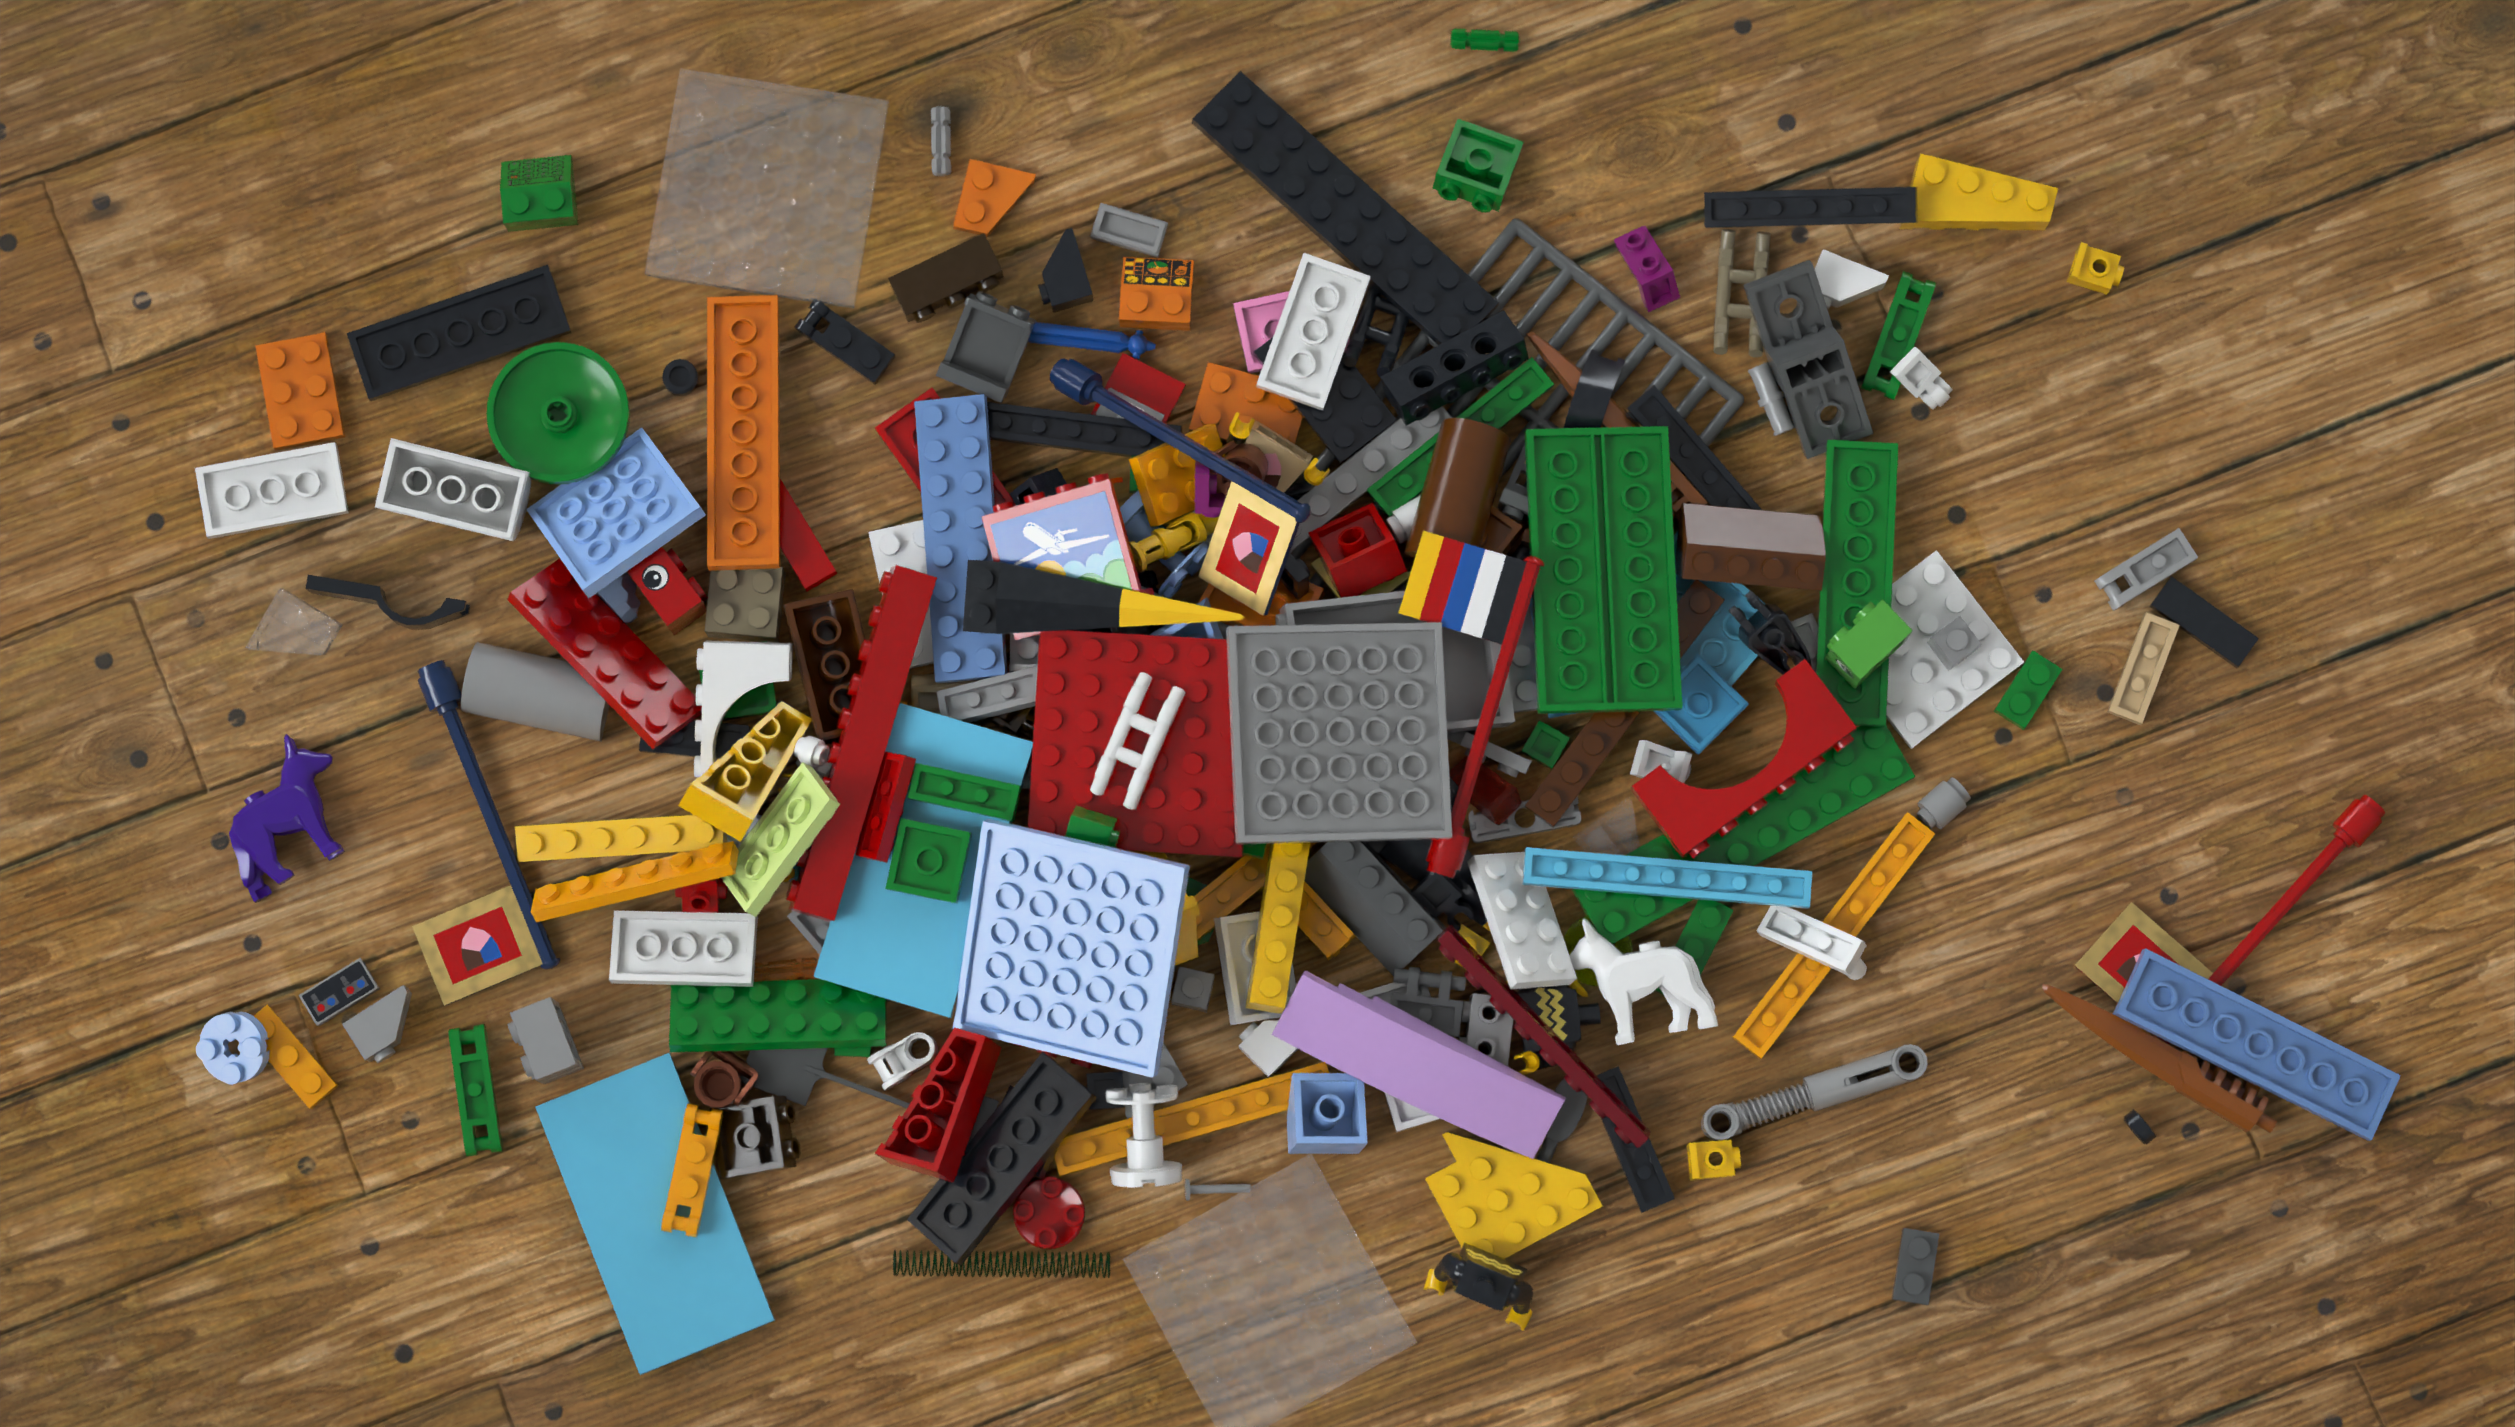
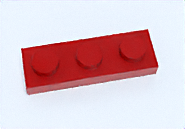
M890 752L884 753L856 850V856L887 863L889 854L894 846L898 822L903 814V804L912 779L916 762L915 758Z

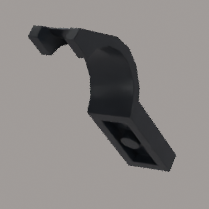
M1591 349L1575 389L1563 428H1601L1625 360L1618 358L1616 362L1598 356V351Z
M308 575L306 589L311 594L377 604L397 625L411 630H429L469 615L470 605L466 604V601L446 598L442 606L429 616L416 619L403 617L390 608L386 600L385 591L380 586Z

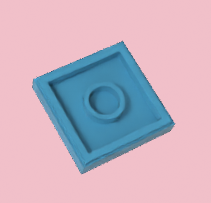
M1697 654L1681 670L1683 708L1681 710L1653 712L1699 755L1749 703Z

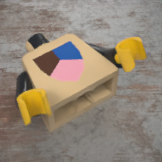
M1235 413L1229 427L1230 433L1227 443L1235 440L1238 445L1251 444L1258 447L1265 454L1268 461V472L1264 482L1295 498L1308 492L1314 485L1322 484L1330 473L1329 468L1326 471H1320L1316 468L1315 465L1319 460L1314 458L1311 461L1313 455L1260 422L1255 421L1253 418H1251L1250 423L1241 422L1238 418L1240 413Z

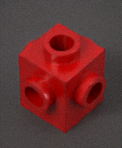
M722 878L676 888L675 896L682 898V912L718 913L720 899L727 898L728 887Z

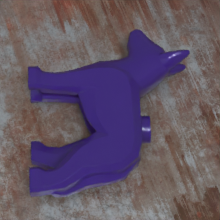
M287 734L284 737L285 759L280 786L267 794L261 790L247 797L244 800L246 806L233 817L232 827L229 832L231 844L238 859L241 880L244 886L248 888L255 903L272 894L270 887L264 883L262 877L264 873L279 885L295 876L292 870L283 868L279 863L274 835L286 836L306 830L324 857H327L329 861L345 852L342 845L334 842L329 834L324 819L322 799L314 783L315 776L325 771L332 764L333 758L330 754L298 749L294 740Z

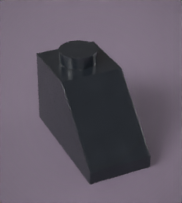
M1073 228L1064 231L1042 272L1044 283L1038 285L1043 305L1051 304L1053 313L1094 301Z

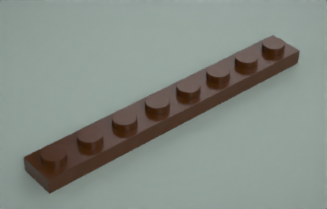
M1699 580L1693 582L1677 603L1680 660L1725 601V599ZM1641 711L1595 712L1526 803L1525 807L1554 828Z

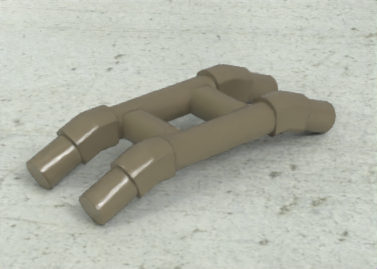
M1722 229L1718 261L1713 351L1718 355L1726 354L1728 351L1729 317L1750 319L1749 355L1751 357H1761L1763 355V344L1750 305L1730 304L1731 283L1747 284L1767 276L1771 233L1757 232L1753 270L1732 269L1736 231Z

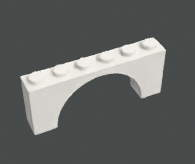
M707 640L704 642L703 649L698 648L697 670H703V683L696 686V706H702V720H696L695 741H701V756L695 755L694 777L702 776L717 760L716 741L718 731L724 716L737 699L760 685L778 681H790L792 679L793 643ZM756 815L741 842L728 834L727 842L734 841L737 848H739L762 815Z

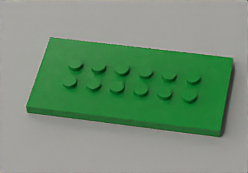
M1668 426L1526 429L1524 433L1530 556L1538 557L1544 562V567H1540L1532 593L1538 714L1681 710L1683 707Z

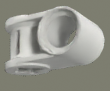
M916 1032L895 1044L881 1049L867 1058L869 1064H874L884 1082L882 1088L885 1091L900 1084L912 1076L913 1073L931 1064L938 1054V1046L931 1036ZM925 1039L929 1043L930 1051L925 1058L916 1059L911 1052L912 1045L917 1040ZM886 1060H887L888 1064L890 1065V1067H891V1069H892V1071H893V1074L891 1073L889 1067L887 1066Z

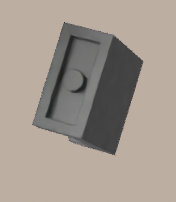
M978 291L977 295L970 294L966 298L964 310L936 376L976 393L985 394L986 397L1002 403L1008 394L1036 320L1029 317V311L1015 305H1011L1009 309L996 304L998 299L994 296Z

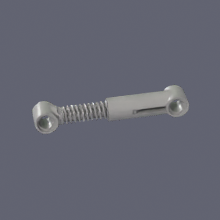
M1912 1044L1903 1045L1804 1077L1802 1086L1797 1083L1796 1088L1791 1085L1790 1090L1785 1087L1784 1091L1779 1089L1778 1093L1773 1091L1772 1095L1767 1093L1766 1097L1761 1095L1760 1099L1755 1097L1754 1101L1748 1099V1103L1742 1101L1740 1104H1733L1731 1102L1714 1105L1702 1116L1701 1128L1705 1136L1710 1140H1727L1734 1135L1742 1133L1744 1129H1749L1751 1124L1755 1127L1757 1122L1761 1125V1121L1765 1120L1767 1123V1119L1771 1118L1773 1121V1117L1776 1116L1780 1119V1115L1783 1114L1786 1117V1113L1792 1115V1111L1798 1113V1109L1804 1112V1107H1807L1809 1110L1811 1107L1816 1112L1897 1085L1912 1082L1926 1071L1928 1064L1927 1056L1918 1046ZM1902 1054H1910L1916 1059L1917 1067L1913 1073H1906L1901 1070L1899 1058ZM1889 1067V1073L1861 1082L1857 1080L1856 1076ZM1716 1113L1724 1114L1729 1119V1129L1724 1133L1716 1132L1711 1127V1117Z

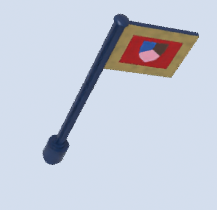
M1066 358L1057 361L1050 373V382L1054 384L1057 391L1081 405H1088L1096 401L1232 481L1198 577L1261 615H1268L1299 525L1310 516V505L1308 503H1300L1106 390L1102 385V376L1074 359L1067 360Z
M444 660L420 668L418 670L420 678L417 681L429 711H438L439 716L443 715L511 884L501 890L412 926L443 1005L446 1006L537 967L546 970L553 969L560 963V958H557L542 921L536 922L531 914L532 895L457 712V709H459L458 702L461 701L462 694L451 667H446Z

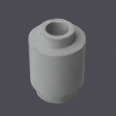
M1951 777L1947 782L1944 780L1940 782L1917 803L1920 808L1917 815L1930 829L1936 826L1941 830L1967 807L1966 802L1971 797L1967 790L1955 778Z

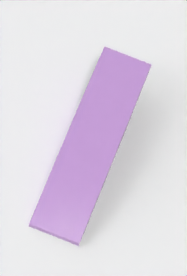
M1306 970L1272 1033L1273 1036L1389 1095L1531 1159H1534L1566 1097L1377 996H1374L1371 1000L1341 983L1336 987Z

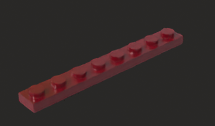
M1449 925L1438 938V941L1441 943L1439 950L1452 963L1457 960L1467 970L1464 972L1467 980L1477 989L1482 986L1492 996L1489 998V1001L1493 1007L1502 1015L1507 1012L1517 1022L1514 1024V1027L1519 1034L1527 1041L1532 1038L1542 1048L1539 1050V1053L1544 1060L1553 1067L1557 1064L1567 1074L1564 1076L1566 1082L1576 1092L1579 1093L1582 1090L1591 1099L1589 1105L1601 1118L1604 1119L1606 1116L1610 1118L1616 1125L1614 1128L1616 1134L1626 1144L1629 1145L1633 1142L1637 1148L1649 1139L1651 1131L1517 992L1509 988L1508 983L1452 925Z

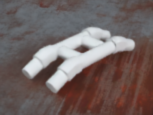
M1144 672L1139 673L1134 686H1132L1090 788L1092 793L1100 796L1104 795L1117 760L1137 768L1123 803L1126 808L1132 810L1137 809L1159 751L1186 693L1180 687H1172L1158 715L1157 722L1137 714L1152 681V677ZM1131 727L1151 735L1143 755L1123 747Z

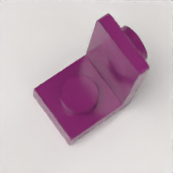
M1641 226L1614 240L1616 248L1637 280L1643 304L1648 312L1680 298L1674 272L1646 226Z
M1195 460V514H1203L1206 517L1212 518L1219 517L1226 495L1224 493H1217V473H1210V468Z

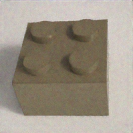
M783 567L778 569L710 571L705 633L707 636L779 643L786 577Z

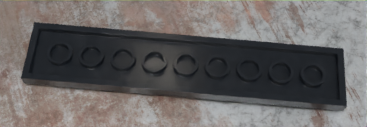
M1241 71L1192 119V124L1355 271L1371 276L1369 283L1438 345L1485 321L1498 308L1499 302Z

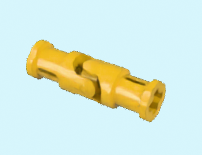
M1191 512L1171 522L1166 529L1157 528L1153 530L1151 536L1141 541H1130L1129 544L1137 572L1146 570L1147 565L1161 558L1167 560L1173 557L1177 551H1185L1206 541L1207 536L1214 533L1219 517H1206L1203 514Z

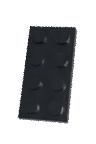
M1273 337L1254 351V356L1262 366ZM1345 353L1341 359L1323 411L1289 399L1340 465L1397 421L1356 367L1344 365L1343 358Z

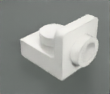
M1010 633L1009 673L1038 666L1040 635L1015 641L1013 633Z

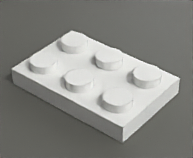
M1260 911L1214 918L1230 1025L1279 1018L1282 1013L1278 1014L1245 1008ZM1293 963L1291 966L1286 1006L1296 988Z

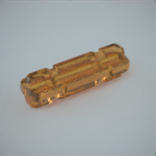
M810 957L802 958L801 962H797V959L770 961L768 965H764L763 962L755 963L754 982L768 979L770 981L799 980V976H803L804 979L815 978L813 976L818 961L816 958Z

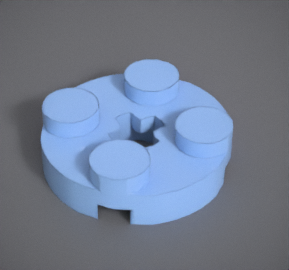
M241 1011L227 1012L213 1017L206 1023L201 1032L200 1041L196 1045V1053L211 1075L226 1084L233 1085L255 1078L264 1070L270 1050L267 1051L265 1041L268 1039V1035L262 1023L253 1015ZM237 1040L239 1042L237 1047L238 1051H240L239 1055L230 1052L228 1047L229 1041Z

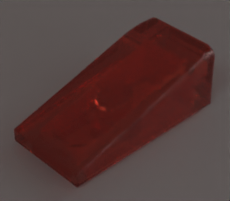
M1467 755L1449 771V776L1458 787L1460 786L1467 763ZM1481 763L1470 803L1493 823L1500 825L1521 805L1522 801L1516 787Z

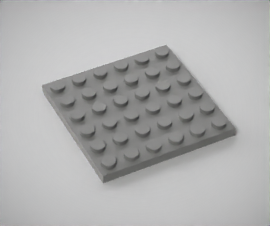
M1442 622L1228 626L1226 628L1236 844L1452 838Z

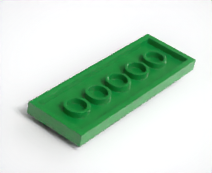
M822 979L754 981L753 987L671 985L670 1053L886 1046L887 999Z

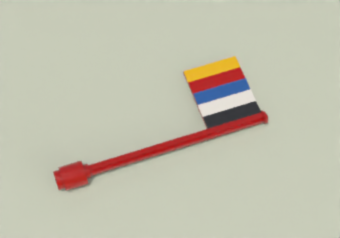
M1423 531L1398 614L1428 623L1442 622V627L1502 644L1451 812L1452 838L1432 839L1426 861H1429L1427 871L1455 878L1456 871L1461 870L1470 838L1463 836L1465 829L1462 826L1540 567H1544V562L1534 556L1526 557L1523 561Z

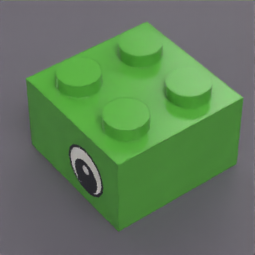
M1881 600L1876 606L1872 602L1868 603L1855 616L1856 618L1853 620L1855 626L1850 630L1844 626L1829 640L1830 643L1827 645L1830 650L1825 659L1854 689L1901 647L1913 631L1884 600Z

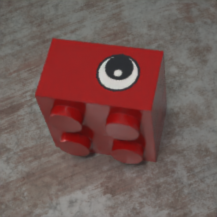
M660 547L627 572L675 636L706 613L707 607L703 602L708 597L693 576L688 580L684 577L683 573L688 570L675 551L671 548L666 552L663 547Z

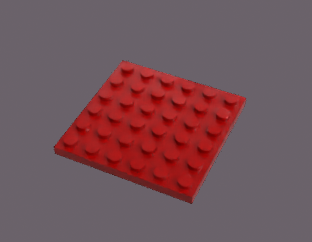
M1068 630L1041 631L1039 637L1028 828L1065 836L1071 814L1075 807L1079 806L1117 818L1114 830L1120 831L1116 845L1117 849L1243 857L1244 844H1236L1227 639ZM1144 672L1152 677V681L1137 714L1157 722L1158 715L1172 687H1180L1186 693L1159 751L1137 809L1132 810L1126 808L1123 803L1137 768L1117 760L1104 795H1096L1090 791V788L1132 686H1134L1139 673ZM1131 727L1123 747L1143 755L1151 735Z

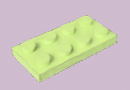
M803 762L739 846L735 874L722 877V880L744 911L755 917L770 901L776 889L785 877L791 873L794 865L806 849L812 845L815 837L827 821L833 817L840 805L814 768Z

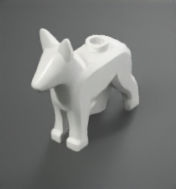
M1583 919L1582 925L1585 936L1579 940L1569 956L1574 970L1590 968L1594 971L1599 990L1604 999L1610 1004L1617 1021L1616 1045L1634 1042L1632 1003L1651 994L1658 987L1673 1010V1021L1668 1026L1669 1033L1687 1030L1691 1008L1697 1011L1699 1029L1718 1026L1713 999L1704 986L1698 967L1691 955L1675 946L1661 947L1660 941L1639 944L1640 951L1622 954L1611 942L1601 936L1587 919Z

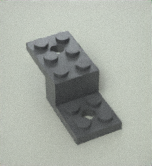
M1807 260L1744 284L1743 286L1767 360L1770 363V368L1777 384L1785 394L1806 458L1809 459L1825 453L1827 440L1856 441L1873 434L1844 340L1832 325L1812 262ZM1785 299H1796L1797 305L1792 312L1787 314L1780 312V305ZM1830 405L1837 407V414L1833 419L1828 421L1820 419L1821 411L1825 407Z

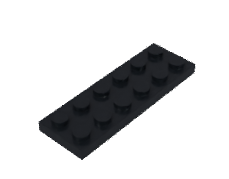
M545 265L346 334L368 399L371 402L572 332L550 267Z
M1042 1052L967 1144L954 1183L939 1179L907 1220L954 1263L961 1266L1097 1097L1053 1058Z

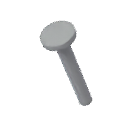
M1185 1179V1200H1190V1194L1250 1193V1184L1190 1185V1180Z

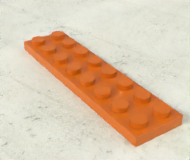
M778 295L707 297V567L709 571L780 568Z

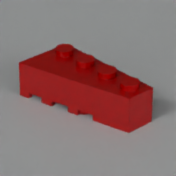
M954 1028L930 1065L931 1072L922 1085L918 1084L911 1095L913 1097L912 1102L903 1116H898L891 1127L894 1129L885 1144H880L875 1154L892 1165L954 1183L1002 1047L986 1036Z

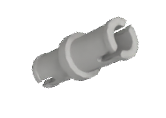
M1766 362L1748 370L1760 397L1758 404L1760 408L1764 407L1774 435L1777 436L1794 429L1795 425L1784 402L1785 394L1779 390L1770 368V363Z

